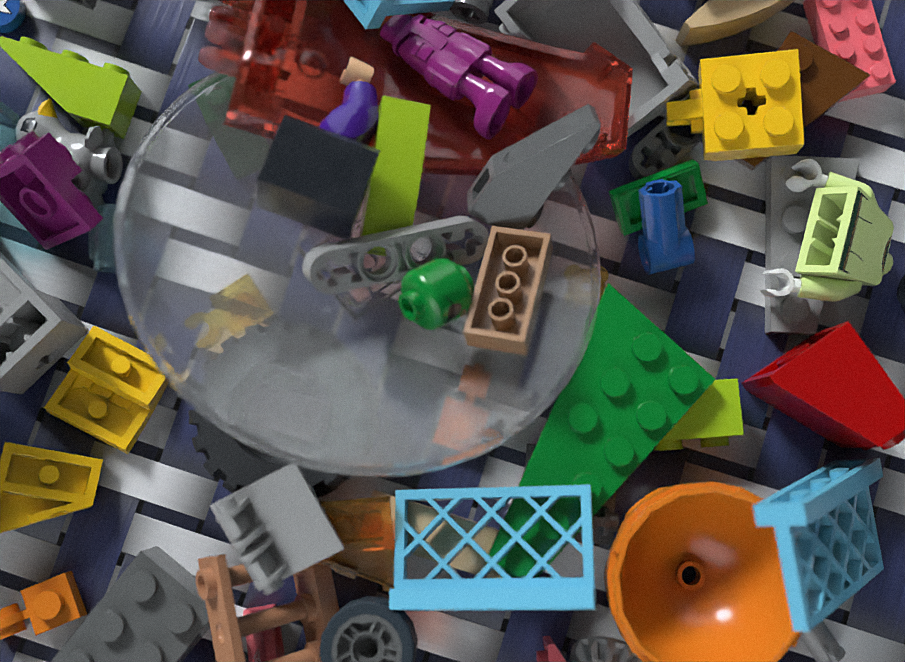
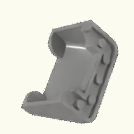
M505 0L494 10L503 22L499 26V30L507 41L514 47L521 43L534 53L575 110L587 104L595 108L601 127L599 137L591 151L598 149L599 152H607L666 111V102L680 101L689 94V91L695 90L699 86L698 81L636 0Z

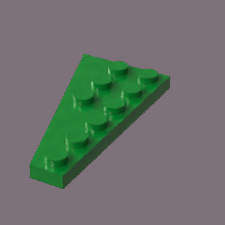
M608 283L604 288L591 322L585 331L572 365L566 374L518 487L591 485L593 517L716 379ZM581 497L560 498L547 511V514L566 532L581 517ZM524 498L512 499L503 520L517 533L537 511ZM549 498L532 499L542 507ZM542 517L522 539L543 558L563 536ZM501 525L488 551L492 558L512 538ZM582 527L575 533V535L572 538H574L579 533ZM567 542V543L560 549V551L548 562L549 565H550V564L552 563V561L561 553V551L569 544V542ZM517 543L498 564L511 578H524L538 561ZM543 568L534 578H538L544 572L545 568Z

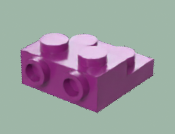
M32 130L13 145L9 144L0 151V201L42 247L47 250L92 230L103 217L93 207L90 198L84 192L78 190L71 182L83 170L72 159L70 151L58 142L50 132L39 138Z

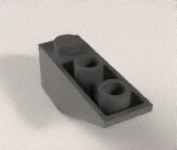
M587 104L493 155L467 191L468 214L491 227L497 226L524 230L526 227L532 228L539 220L543 211V204L552 191L558 192L566 184L571 173V166L581 153L586 154L595 145L601 127L595 108Z

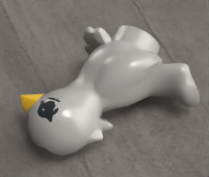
M47 99L40 104L38 110L22 116L18 121L15 129L17 141L32 130L39 138L50 132L58 142L70 151L72 159L83 170L71 182L78 190L84 192L90 198L93 207L100 214L106 210L102 194L106 192L108 184H114L119 180L122 172V157L119 150L115 148L113 141L114 133L110 132L109 129L101 131L100 126L89 127L86 135L70 133L59 121L52 99Z

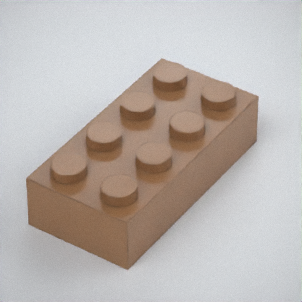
M492 226L463 330L467 346L528 355L553 252L550 233Z

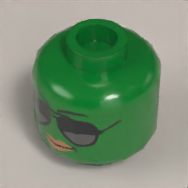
M447 258L432 260L410 270L403 276L401 294L398 298L401 312L406 319L411 322L414 321L421 328L432 331L437 330L468 313L474 293L473 280L463 266Z

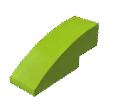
M388 96L382 97L378 109L379 120L373 139V148L381 151L364 198L360 236L413 226L431 105ZM374 247L367 252L369 254L386 256V251L383 247Z

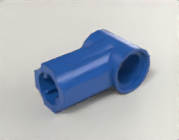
M659 179L647 182L643 188L638 190L643 235L638 237V250L645 272L650 275L693 264L695 261V250L690 232L685 226L682 186L677 180L667 181Z

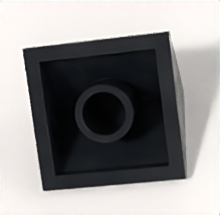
M285 114L257 177V207L339 238L350 239L381 150Z

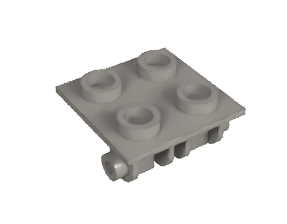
M297 461L210 505L217 522L220 523L231 542L232 548L238 554L240 562L243 563L253 580L255 588L258 591L263 590L266 595L282 587L284 584L282 582L283 579L345 548Z

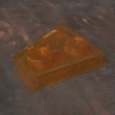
M391 496L320 502L345 548L314 565L330 566L336 573L355 579L356 575L383 585V590L390 592V589H394L395 539Z

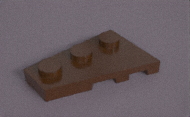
M793 31L789 32L777 50L798 49L803 129L828 112L837 102L861 86L871 76L869 73ZM744 100L741 107L747 109L748 115H755L758 106L752 105L751 100ZM769 157L734 160L753 171Z

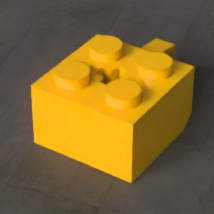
M798 49L700 59L698 69L699 89L689 91V100L666 102L665 104L667 126L691 125V134L702 133L703 159L705 161L797 154L804 145ZM743 100H751L753 106H758L755 115H748L747 109L741 107Z

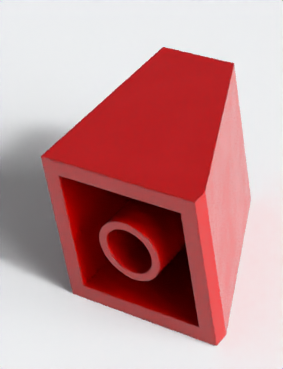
M849 321L810 335L741 383L749 393L841 448H862V450H868L872 447H881L882 450H886L905 439V398Z

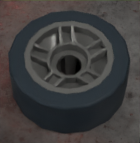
M366 596L350 601L331 617L321 636L319 655L321 662H415L418 638L413 621L405 611L389 610V600L387 598ZM372 638L377 642L378 652L375 656L367 651L362 653L359 651L363 639Z

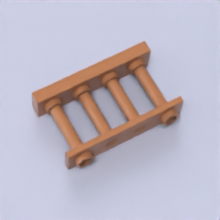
M226 554L198 558L200 570L196 572V587L201 599L206 602L216 662H245L242 637L298 620L303 623L306 638L304 649L266 662H321L319 653L322 633L331 617L339 611L329 557L293 574L297 592L295 601L241 617H237L232 587L253 582L244 565L240 564L228 568Z

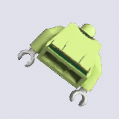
M813 159L801 160L791 168L801 172L805 179L800 176H792L786 180V186L791 191L803 192L812 185L818 187L815 190L795 272L801 275L798 279L793 278V275L783 268L767 270L762 274L776 276L779 280V287L777 290L762 289L760 292L767 297L785 296L790 292H797V297L838 302L859 293L862 285H878L882 280V276L887 274L893 265V257L888 251L894 227L893 222L879 208L871 187L865 183L833 172H829L828 176L824 175L820 165Z

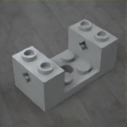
M0 252V391L23 394L80 340L89 329L60 299L37 290Z

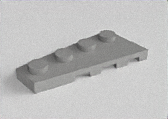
M780 155L770 156L766 160L765 271L783 268L788 270L793 275V278L799 279L801 275L795 272L815 190L818 187L812 185L803 192L791 191L786 186V180L792 176H800L805 179L801 172L795 171L791 167L801 160L813 159L820 165L822 174L828 176L829 172H833L855 180L860 159ZM765 275V289L777 290L779 287L778 278L774 275ZM790 292L785 296L778 297L765 296V334L807 336L816 334L824 301L797 297V292Z

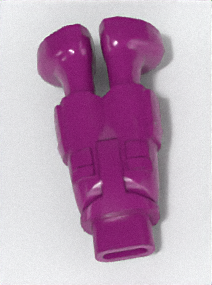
M409 14L393 15L384 24L380 32V36L392 44L394 54L400 56L410 67L420 73L432 88L435 87L452 101L455 99L460 100L466 96L476 107L474 127L477 133L489 140L498 134L503 127L510 107L513 106L519 109L527 102L538 81V73L530 66L498 60L492 57V49L489 45L473 38L469 34L456 32L455 28L443 21L427 19L426 16L421 14L415 17ZM483 76H485L486 78H488L489 80H491L493 83H489V82H487V81H485V80H483V79H481V78H482Z

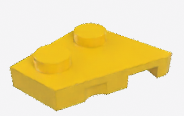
M5 442L0 459V533L92 507L103 459Z

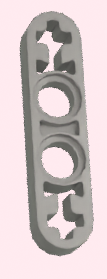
M467 216L446 218L318 245L306 254L303 260L302 271L306 280L317 291L324 294H337L403 279V276L410 270L438 258H447L459 265L476 262L484 256L489 233L483 224ZM465 230L473 234V239L466 241L465 249L455 243L445 244L442 238L444 237L448 241L453 242L463 239L465 237ZM428 237L432 244L429 255L421 261H413L410 255L412 244L418 238ZM374 247H383L386 251L384 265L378 270L367 271L364 267L366 253ZM330 259L339 266L352 264L355 274L353 275L347 267L343 266L332 269L330 272L331 278L326 280L317 271L324 269L325 260Z

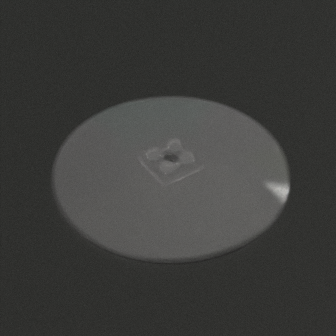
M320 42L280 47L251 55L229 64L200 80L180 95L157 118L135 151L119 191L114 219V253L118 283L130 321L142 346L159 372L180 396L206 419L237 440L281 460L305 468L340 475L387 477L407 476L440 470L482 455L524 430L550 406L568 384L584 356L598 313L596 309L599 305L601 288L600 253L595 227L587 203L573 174L570 173L566 184L558 192L552 191L543 204V211L537 223L530 229L527 227L524 229L527 231L550 233L553 245L550 265L527 356L467 346L463 330L468 313L460 319L433 331L425 330L414 321H409L401 312L398 302L399 295L401 294L402 279L337 294L321 293L306 280L302 271L303 260L312 248L345 239L257 207V177L285 114L319 127L321 122L333 110L343 104V94L347 86L339 81L342 72L348 66L351 56L374 68L370 84L376 88L378 109L383 96L431 105L413 225L456 216H467L483 224L490 235L492 228L490 225L468 214L467 191L493 155L539 131V129L521 111L511 106L508 117L498 134L490 140L482 137L474 127L476 107L466 96L454 101L447 98L435 87L432 88L420 73L410 67L400 56L394 54L390 47L365 43ZM373 139L368 146L373 147ZM364 201L351 238L360 236ZM465 230V237L453 242L448 241L444 237L442 238L445 244L455 243L465 249L466 241L473 239V234ZM428 237L418 238L412 244L410 255L413 261H421L429 255L432 244ZM369 254L374 259L375 265L365 269L367 271L380 269L386 261V256ZM483 257L476 262L461 265L469 272L473 280L474 290ZM326 259L325 268L318 270L317 273L327 280L331 278L330 272L334 268L345 266L353 275L355 271L352 264L339 266L330 259Z

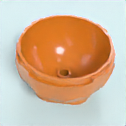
M718 482L686 483L659 488L647 494L628 510L611 545L605 563L604 584L609 608L618 630L631 651L643 662H778L791 646L796 647L802 632L793 631L774 526H756L753 505L764 499L741 487ZM692 566L696 571L695 579L690 583H685L682 579V572L686 567Z

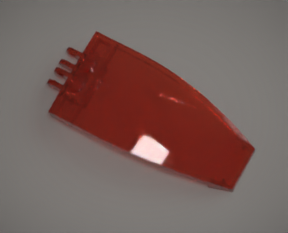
M218 0L222 4H226V6L216 5V7L213 6L210 10L209 21L212 23L208 22L205 29V37L211 43L226 49H219L213 46L202 47L198 58L201 65H204L205 68L234 77L223 125L272 140L285 114L319 127L321 122L333 110L343 104V94L347 86L339 81L352 56L374 68L370 84L376 88L378 109L383 96L431 105L422 168L423 174L479 176L493 155L587 104L592 105L596 110L601 123L600 134L592 149L586 154L581 153L573 165L617 157L626 149L633 68L595 42L584 53L502 34L431 12L409 14L412 17L421 14L426 16L427 19L443 21L455 28L456 32L469 34L473 38L489 45L492 49V57L507 63L528 65L538 73L537 84L527 102L519 109L511 106L503 127L498 134L489 140L477 133L474 127L476 107L466 96L460 100L455 99L452 101L435 87L432 88L420 73L410 67L400 56L394 54L392 44L380 36L382 27L393 15L386 16L379 28L365 29L344 0ZM483 76V77L481 78V79H483V80H485V81H487V82H489V83H493L491 80H489V79L486 78L485 76ZM373 139L368 146L373 147Z

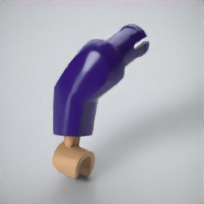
M352 56L350 57L348 66L342 72L339 81L347 86L343 94V104L333 110L321 122L320 128L365 145L371 142L379 120L376 88L370 84L374 73L372 66Z

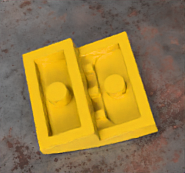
M93 325L67 362L71 370L44 408L49 414L129 454L160 401L174 372V367Z

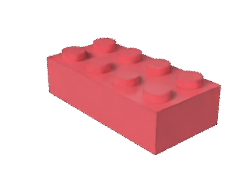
M805 0L803 2L814 43L871 75L866 82L851 91L839 102L885 92L896 82L871 0Z

